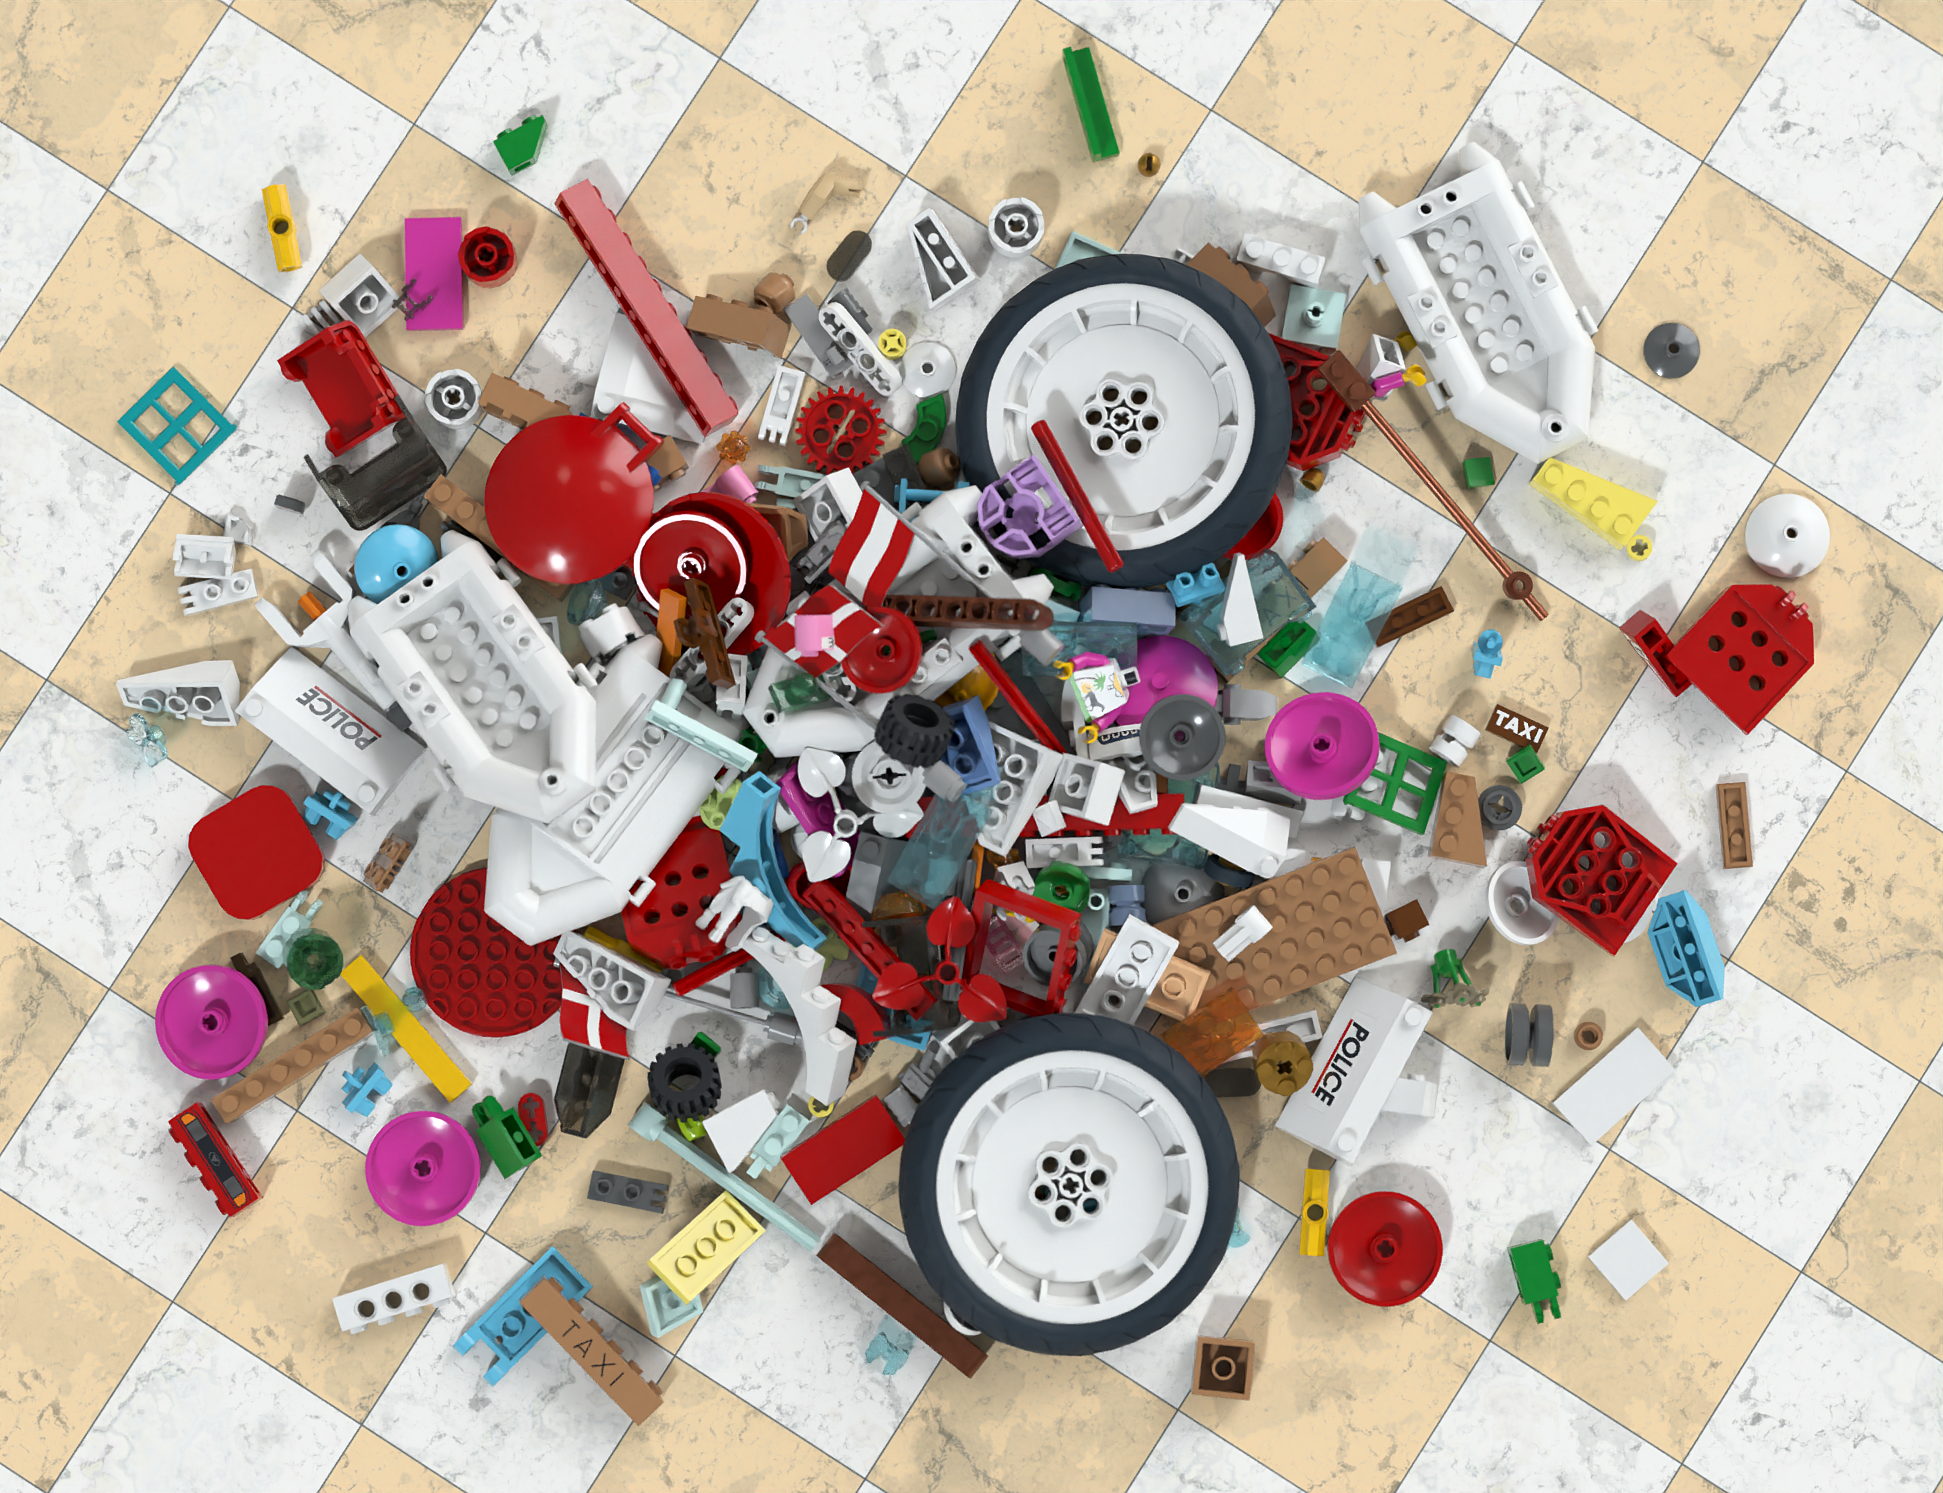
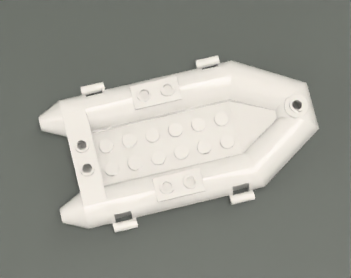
M1472 142L1459 150V178L1398 208L1374 191L1359 199V231L1371 253V256L1364 258L1362 263L1374 286L1384 281L1386 282L1435 378V381L1425 386L1437 410L1439 411L1449 406L1454 418L1538 464L1588 439L1595 346L1590 336L1597 333L1598 329L1587 307L1584 306L1576 311L1526 214V211L1535 206L1523 183L1519 182L1512 186L1500 161L1475 142ZM1513 191L1515 192L1518 200L1520 201L1522 205L1521 207H1519L1514 195L1512 194ZM1376 259L1379 260L1385 272L1383 276L1380 274L1374 262V260ZM1576 316H1579L1586 330L1585 332H1583ZM1438 384H1442L1449 400L1445 401Z
M976 485L943 492L923 509L915 502L901 513L903 517L994 598L1033 599L1046 605L1054 588L1049 579L1044 574L1014 580L973 527L978 517L977 504L983 494ZM916 535L905 564L887 593L894 595L984 597ZM834 579L827 585H833L864 609V604L837 579ZM806 591L802 592L788 604L786 611L788 617L778 626L787 621L798 610V605L803 599L811 597ZM910 606L906 609L905 615L909 612ZM935 607L931 611V616L935 611ZM961 608L958 609L956 617L960 614ZM986 609L982 612V617L986 614ZM1038 610L1034 613L1033 620L1038 616ZM916 627L918 633L934 628L937 639L922 644L921 662L911 681L901 689L885 694L870 693L857 687L856 695L849 703L875 724H878L886 703L896 695H918L934 701L979 665L968 649L976 640H981L991 654L995 652L998 658L1003 661L1022 646L1019 643L1021 637L1018 635L1021 630ZM1011 635L1014 637L1004 646L998 649L997 646L1000 645L1003 641H1005L1008 637H1010ZM768 646L742 713L775 758L801 756V753L807 747L833 753L862 751L867 745L876 741L874 729L840 702L834 700L831 695ZM841 662L829 669V671H837L841 666ZM843 671L837 676H829L831 682L837 679L839 683L836 693L842 694L844 698L849 697L848 692L851 690V686L844 685L841 677L846 676L845 672ZM823 674L817 677L826 684Z
M454 530L447 531L440 539L442 559L379 604L361 596L354 597L349 601L347 607L350 634L365 655L364 658L357 662V665L372 686H376L382 681L385 683L441 764L435 766L432 771L447 793H452L459 788L465 797L550 824L595 792L597 705L591 693L599 685L582 663L572 669L515 591L514 587L520 584L522 580L508 560L503 558L496 564L480 542ZM500 570L507 580H499L497 576ZM371 662L379 664L378 673L371 665ZM576 676L579 677L584 686H576L574 683ZM452 768L454 770L455 776L453 779L446 769Z
M652 634L641 637L620 648L605 668L594 662L588 670L594 680L597 679L600 673L604 678L598 688L591 693L597 705L595 792L550 824L502 808H497L492 814L484 912L529 946L617 914L624 909L629 901L639 907L656 885L648 875L714 788L720 793L725 794L741 772L737 767L645 719L650 707L655 700L661 701L671 682L670 678L658 670L663 643ZM582 681L578 683V686H584ZM686 690L676 708V711L739 743L740 738L743 736L742 730L748 729L751 726L743 713L740 720H732L731 710H724L722 716L719 717L713 710ZM722 767L728 769L719 783L716 782L714 777ZM636 880L644 881L632 896L629 890Z

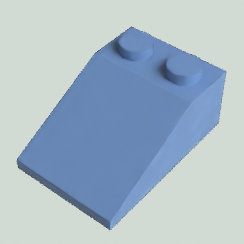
M976 695L943 706L942 710L950 715V719L953 720L954 732L941 761L963 777L962 781L966 783V787L960 796L999 784L1000 776L990 725L979 696Z

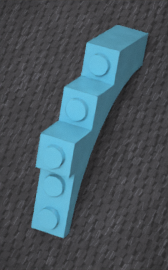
M759 771L742 783L720 828L723 834L741 847L729 872L735 877L744 876L752 886L758 887L768 899L772 900V912L768 921L759 925L760 927L770 926L795 948L805 944L816 951L824 945L827 937L809 921L790 894L778 867L773 846V815L781 788ZM742 906V908L740 909L742 916L745 906Z

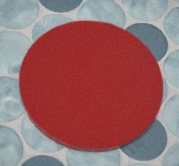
M485 867L465 872L441 886L428 899L413 928L410 942V964L415 984L432 1011L442 1020L458 1030L472 1035L491 1038L509 1037L528 1032L540 1026L561 1008L563 991L560 967L553 966L556 958L553 953L562 934L529 946L485 913L484 905L488 868ZM578 928L572 930V931H574V932H576V933L579 934Z

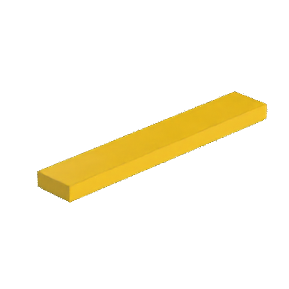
M360 955L340 972L345 981L450 1103L473 1085L363 955Z

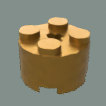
M1287 1030L1285 1032H1268L1259 1038L1253 1047V1068L1258 1080L1265 1089L1282 1096H1291L1307 1084L1313 1072V1062L1305 1043L1298 1035Z

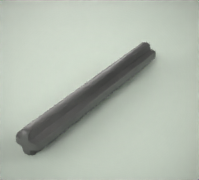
M961 859L955 897H959L970 912L977 862L970 859ZM950 945L951 961L958 966L959 978L962 979L966 946L955 948ZM956 982L950 985L944 984L942 998L948 1001H958L961 985Z

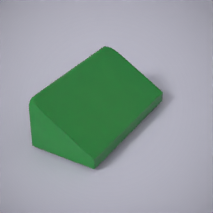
M1296 614L1257 655L1282 678L1320 640V637L1315 629Z

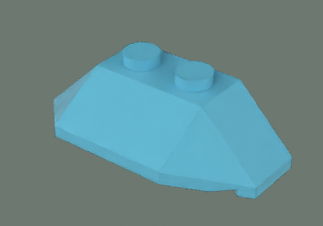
M1686 890L1659 898L1647 933L1666 987L1688 1000L1695 1007L1723 999L1725 966L1706 912Z

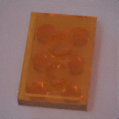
M1231 987L1160 1035L1169 1046L1186 1058L1201 1076H1204L1264 1034L1235 990Z

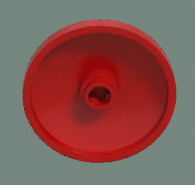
M679 511L661 517L644 533L641 543L635 552L634 573L641 592L658 610L661 590L669 588L686 597L687 592L684 582L691 578L705 582L710 586L718 615L729 601L740 597L748 576V560L741 540L723 521L703 512ZM686 601L685 619L688 620L693 615L691 607Z
M1377 1191L1354 1199L1337 1215L1328 1237V1260L1336 1280L1350 1295L1370 1305L1392 1307L1416 1299L1430 1287L1442 1263L1443 1241L1435 1219L1421 1203L1401 1193Z

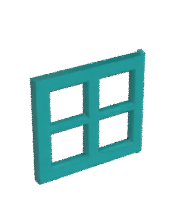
M172 367L117 421L175 479L176 485L185 481L237 430L236 424H231L175 367ZM174 383L193 401L176 419L157 401ZM150 406L170 424L153 441L134 424ZM201 410L220 428L203 446L184 428ZM178 433L197 451L180 469L161 451Z

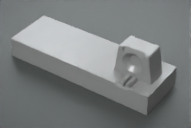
M807 293L784 309L785 314L832 379L854 365L821 325L819 310Z

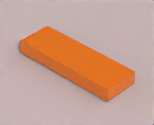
M668 588L661 590L656 637L663 643L658 670L670 678L671 669L681 658L682 643L678 640L674 620L685 618L687 597Z

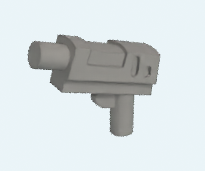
M929 1050L925 1051L918 1068L912 1063L907 1072L901 1073L898 1076L901 1080L900 1083L920 1100H922L933 1083L932 1081L936 1078L935 1072L930 1067L937 1054Z

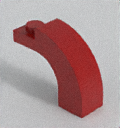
M846 983L820 985L841 999L839 1010L847 1014L852 1020L859 1045L895 1037L885 1009L873 1000L869 992Z

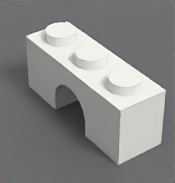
M1244 234L1235 266L1239 263L1251 272L1262 274V272L1274 273L1289 280L1288 283L1316 288L1326 257Z

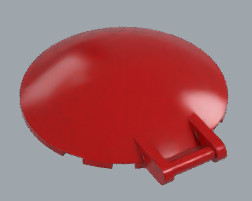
M625 402L619 404L603 421L580 415L555 416L538 421L517 433L496 457L490 469L485 487L484 506L487 524L500 551L510 562L526 574L539 580L557 584H581V582L599 579L612 573L629 560L639 547L642 536L649 528L652 510H654V487L646 462L662 447L665 441L659 435L655 436L630 412L631 408ZM621 420L647 443L641 450L616 426Z
M698 492L676 498L668 502L658 512L652 513L648 527L661 517L674 512L698 511L712 515L727 524L736 533L744 546L748 560V576L739 598L744 599L753 606L754 616L746 628L727 648V653L745 656L764 644L755 640L757 633L762 630L768 634L782 622L786 614L791 594V573L784 546L770 523L757 510L737 498L714 492ZM635 553L624 563V565L632 568L633 576H635ZM636 581L638 593H636V597L638 603L641 601H646L649 604V607L659 612V610L656 609L645 598ZM739 607V608L737 609V612H738V616H741V615L743 614V612L741 611V608ZM643 612L644 616L647 615L657 632L658 617L648 612ZM730 619L726 621L729 624L734 625V623L731 622ZM725 626L721 627L723 638L727 633ZM682 644L681 652L685 653L690 647ZM699 651L697 658L704 660V656Z

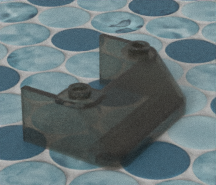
M399 395L394 397L405 417L398 421L392 430L397 444L351 474L346 467L339 464L332 465L321 472L308 454L303 457L316 480L352 529L357 531H363L373 526L419 494L428 490L440 474L445 477L447 473V467Z
M931 914L862 922V928L881 927L880 935L885 945L897 947L899 959L915 968L917 978L934 974L936 965L940 961L945 960V944L935 945L930 942L927 936V922ZM938 979L921 982L938 1001L918 1021H915L906 1010L891 1009L889 1014L890 1029L873 1031V1037L912 1035L954 1028L961 1019L958 1001H948L942 998L944 984Z

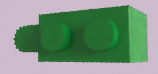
M490 1095L482 1099V1102H477L472 1106V1113L480 1126L475 1131L504 1179L542 1157L541 1152L513 1107L504 1111L500 1103L497 1102L496 1097Z
M1537 1239L1507 1247L1521 1302L1525 1305L1531 1303L1537 1324L1544 1323V1314L1539 1303L1541 1300L1548 1299L1550 1311L1554 1319L1561 1318L1556 1296H1559L1557 1289L1561 1288V1283L1557 1271L1552 1272L1550 1261L1554 1259L1549 1243L1545 1244L1544 1240Z

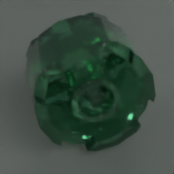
M306 928L296 931L290 936L283 950V964L289 976L300 987L309 990L326 988L325 986L331 984L340 976L344 966L343 953L336 940L326 931L317 928ZM311 954H316L319 957V960H314V964H310L307 960Z

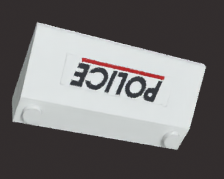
M292 646L257 682L235 710L240 716L372 816L376 815L426 750L405 732H401L392 722Z
M1355 976L1311 1058L1313 1072L1304 1087L1291 1095L1275 1127L1352 1167L1365 1142V1138L1416 1043L1422 1036L1433 1012L1405 997Z

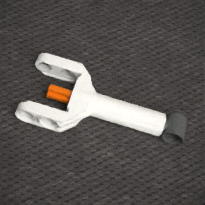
M318 548L310 555L314 567L343 601L340 603L336 602L326 610L311 591L302 595L301 599L297 602L314 621L303 631L304 634L302 636L276 605L269 603L264 597L259 599L254 605L288 645L292 647L330 648L383 711L389 710L386 712V715L403 732L412 724L409 717L385 683L382 681L378 685L372 686L357 665V662L364 658L365 655L351 637L347 607L349 601L356 597V590ZM371 662V665L378 673L379 664Z

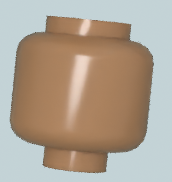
M770 272L755 286L754 303L756 306L761 305L773 309V314L781 313L795 298L794 282L784 273L780 275Z
M946 447L936 448L925 453L919 460L918 475L930 487L938 488L955 481L959 476L960 463L958 456Z

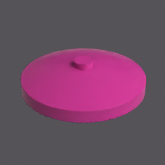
M1150 636L1129 644L1115 657L1120 671L1135 666L1140 677V683L1127 687L1129 697L1125 709L1114 721L1117 727L1141 724L1144 716L1155 703L1175 694L1194 695L1207 701L1214 708L1216 706L1218 683L1213 665L1198 647L1186 640L1173 636ZM1179 730L1175 733L1176 741H1181L1184 738L1183 731Z
M1330 692L1307 694L1285 705L1271 721L1265 738L1267 763L1277 782L1289 792L1312 800L1334 799L1357 789L1373 772L1380 749L1377 727L1368 711L1355 700Z
M203 965L182 972L167 985L157 1005L155 1028L159 1044L172 1064L190 1076L214 1080L235 1075L247 1068L256 1059L262 1050L267 1036L268 1015L260 992L245 975L227 966Z
M432 1111L406 1113L391 1120L374 1137L366 1156V1182L374 1201L393 1219L413 1226H430L443 1223L459 1214L470 1203L476 1193L481 1176L479 1150L470 1133L453 1118Z

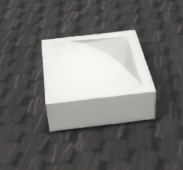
M1056 800L1036 808L1033 812L1042 837L1066 827Z

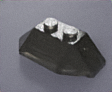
M568 1043L554 1096L557 1116L561 1123V1132L587 1139L611 1115L624 1058Z

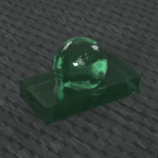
M801 672L792 679L772 683L768 687L778 713L825 702L832 697L819 687L815 676L808 672ZM820 675L819 677H817V678L820 679L823 683L826 684V682H825V680H824V678H823V675Z

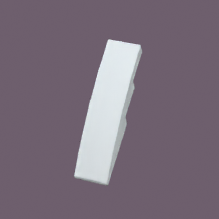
M1202 784L1199 785L1194 804L1214 805L1216 808L1232 809V806L1241 807L1246 810L1267 808L1290 819L1288 837L1296 838L1303 814L1302 810Z

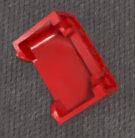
M350 320L327 327L277 360L281 367V372L286 379L293 382L302 381L331 428L325 433V445L335 458L342 456L407 416V410L402 399L360 329Z

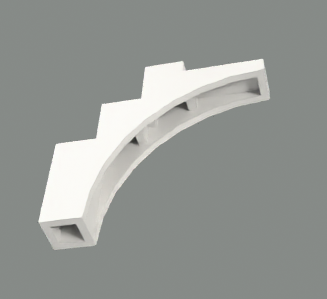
M760 926L755 927L750 935L747 936L742 948L755 957L771 974L791 1005L802 1033L806 1051L807 1079L805 1092L827 1106L845 1095L857 1041L835 1027L841 999L820 986L825 957L805 944L793 948L768 930Z

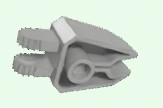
M1225 684L1224 689L1218 691L1215 709L1221 719L1224 720V725H1241V721H1258L1277 714V696L1264 690L1241 689L1239 684Z

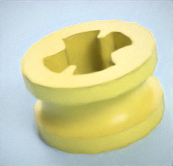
M1636 535L1627 543L1626 552L1631 559L1643 561L1650 556L1652 543L1646 536ZM1637 540L1642 541L1641 545L1645 543L1647 546L1642 556L1636 555L1637 551L1633 553L1631 547L1636 545Z
M810 1097L808 1108L814 1116L826 1117L833 1111L834 1102L829 1104L827 1111L821 1110L819 1113L814 1110L816 1105H813L815 1098Z

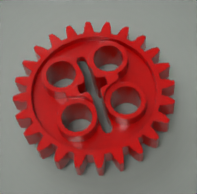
M840 386L838 393L835 394L832 388L828 387L827 396L818 391L819 400L817 402L811 398L808 399L811 406L810 409L801 407L802 413L806 416L805 418L798 417L796 419L799 424L803 425V427L795 429V434L803 436L796 441V444L799 446L805 445L800 454L801 456L810 454L807 464L811 465L817 462V472H820L825 467L827 468V475L832 474L833 470L838 472L849 468L851 473L854 474V468L857 467L860 471L863 469V463L866 462L868 465L873 463L871 455L880 457L881 454L876 449V446H885V442L879 439V436L887 434L886 430L879 428V426L885 424V419L876 418L881 413V409H871L874 399L865 402V392L860 393L856 397L854 387L849 390L848 394L844 393L843 386ZM834 406L841 407L844 411L843 416L839 419H832L828 416V411ZM855 411L854 416L845 427L847 435H841L833 451L828 454L826 451L836 438V431L834 429H841L849 412ZM857 421H864L868 425L867 430L862 434L855 433L852 429L853 424ZM817 431H826L829 433V439L825 443H817L813 439ZM850 445L854 450L853 454L848 458L838 455L840 446Z

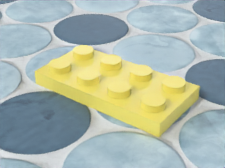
M725 1190L647 1262V1265L688 1305L759 1239L766 1230Z

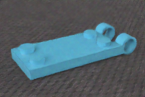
M554 1246L453 1345L464 1356L482 1339L500 1358L483 1376L492 1387L547 1333L536 1319L519 1303V1298L543 1275L548 1279L553 1276L564 1288L561 1293L568 1300L573 1297L577 1302L593 1288ZM497 1336L503 1337L502 1344L496 1343L495 1338Z

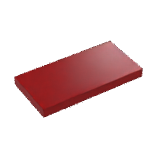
M875 1094L781 1155L780 1159L812 1205L903 1146L905 1138Z

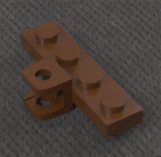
M691 578L684 582L687 592V603L691 607L693 617L688 620L685 618L674 620L678 640L683 645L693 649L699 646L706 663V676L711 684L729 689L735 686L736 682L710 586L705 582Z

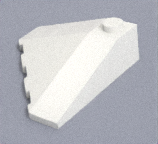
M616 312L595 390L590 417L603 421L619 404L625 402L631 408L630 412L654 435L661 437L671 435L672 439L703 445V434L625 314ZM623 420L616 425L618 428L632 430Z
M989 721L1000 783L969 793V795L965 796L971 817L977 818L981 831L976 834L979 844L1000 855L1006 856L1052 783L1064 755Z

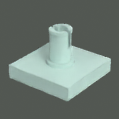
M1291 284L1281 338L1296 344L1337 350L1346 294Z
M658 1275L639 1285L651 1335L657 1338L703 1313L699 1294L686 1305Z

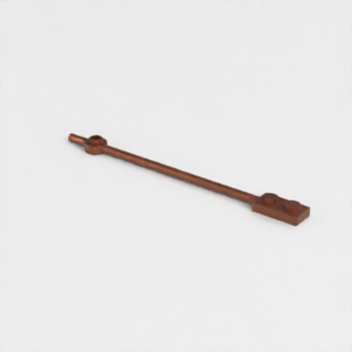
M1340 350L1333 353L1316 370L1351 412H1355L1361 407L1503 576L1502 588L1505 595L1513 600L1522 599L1539 621L1544 620L1549 614L1531 593L1533 589L1531 577L1525 572L1512 571L1369 399L1376 394L1375 391ZM1518 580L1523 583V588L1520 591L1516 589V582Z

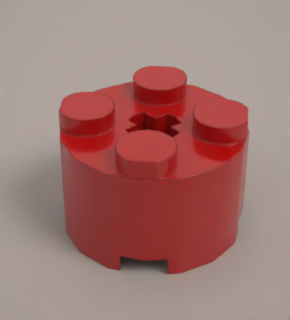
M488 226L473 229L465 235L458 251L459 264L471 282L482 288L502 286L514 276L517 270L518 259L516 250L508 236L498 229ZM490 253L494 257H492L490 262H486L483 260L485 259L484 254Z

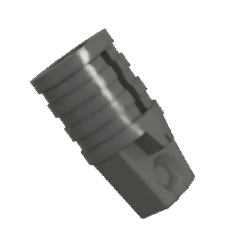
M848 288L843 289L828 301L827 304L832 302L841 304L867 335L872 332V327L865 319L868 317V314L862 306L860 307L853 295L849 293Z

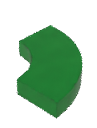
M942 393L916 404L918 413L916 426L909 436L901 440L905 453L913 467L919 465V460L925 453L936 449L943 437L946 426V406Z

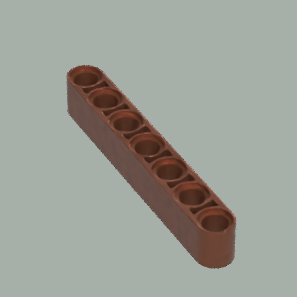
M887 594L883 603L884 607L898 610L904 615L906 609L910 606L906 616L916 627L1043 631L1048 629L1054 620L1052 609L1033 599ZM935 607V611L931 616V611ZM961 608L960 614L956 617L958 609ZM986 609V614L982 617V612ZM1012 610L1011 616L1007 619L1009 611ZM1038 610V616L1033 620L1034 613Z
M836 1233L832 1234L816 1256L968 1378L971 1379L989 1357Z

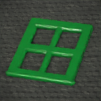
M1378 732L1380 746L1397 753L1391 775L1375 768L1370 775L1388 783L1381 805L1357 795L1359 787L1344 795L1343 804L1354 806L1422 836L1425 833L1447 762ZM1408 759L1432 768L1425 790L1402 781ZM1399 788L1422 798L1416 819L1392 810Z

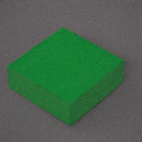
M1530 744L1506 758L1507 764L1521 784L1545 770L1544 764Z

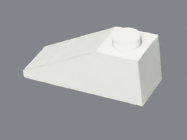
M1240 552L1235 553L1233 556L1220 612L1221 623L1217 624L1220 640H1225L1229 646L1263 638L1245 558Z

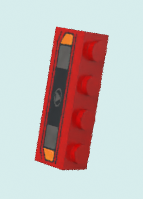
M196 1102L168 1121L171 1126L168 1129L170 1135L177 1144L181 1142L187 1152L184 1153L186 1160L192 1167L197 1166L202 1174L199 1177L201 1183L207 1191L212 1190L217 1197L215 1204L223 1215L228 1214L229 1217H235L263 1198L202 1102Z

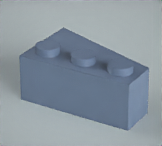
M1097 584L1091 587L1078 604L1081 612L1078 617V637L1087 636V631H1105V636H1114V630L1132 631V635H1168L1175 627V600L1172 593H1166L1164 589L1156 588L1149 591H1141L1139 588L1134 587L1116 589L1111 588L1109 585Z

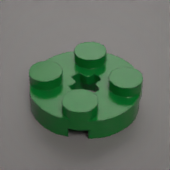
M1031 566L1027 577L1044 574L1054 586L1053 591L1064 594L1076 602L1078 601L1082 593L1079 590L1081 584L1062 578L1058 579L1054 577L1053 572L1047 569Z
M1059 860L1052 861L1036 875L1033 892L1035 897L1081 913L1087 906L1090 897V880L1077 866L1063 863ZM1063 885L1069 893H1062L1059 896L1056 894L1057 889L1055 887Z

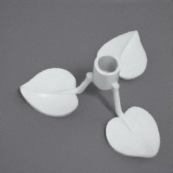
M807 747L801 753L798 763V776L801 786L813 797H820L829 791L835 812L837 813L834 820V830L836 832L834 836L826 831H817L809 835L803 844L802 858L810 882L828 879L839 873L848 864L851 856L850 845L838 838L852 836L857 830V825L862 824L868 818L875 816L873 825L876 831L888 838L904 835L923 818V811L917 802L902 812L889 814L874 810L860 818H857L856 814L851 810H842L833 787L839 786L845 778L846 769L842 759L831 751Z

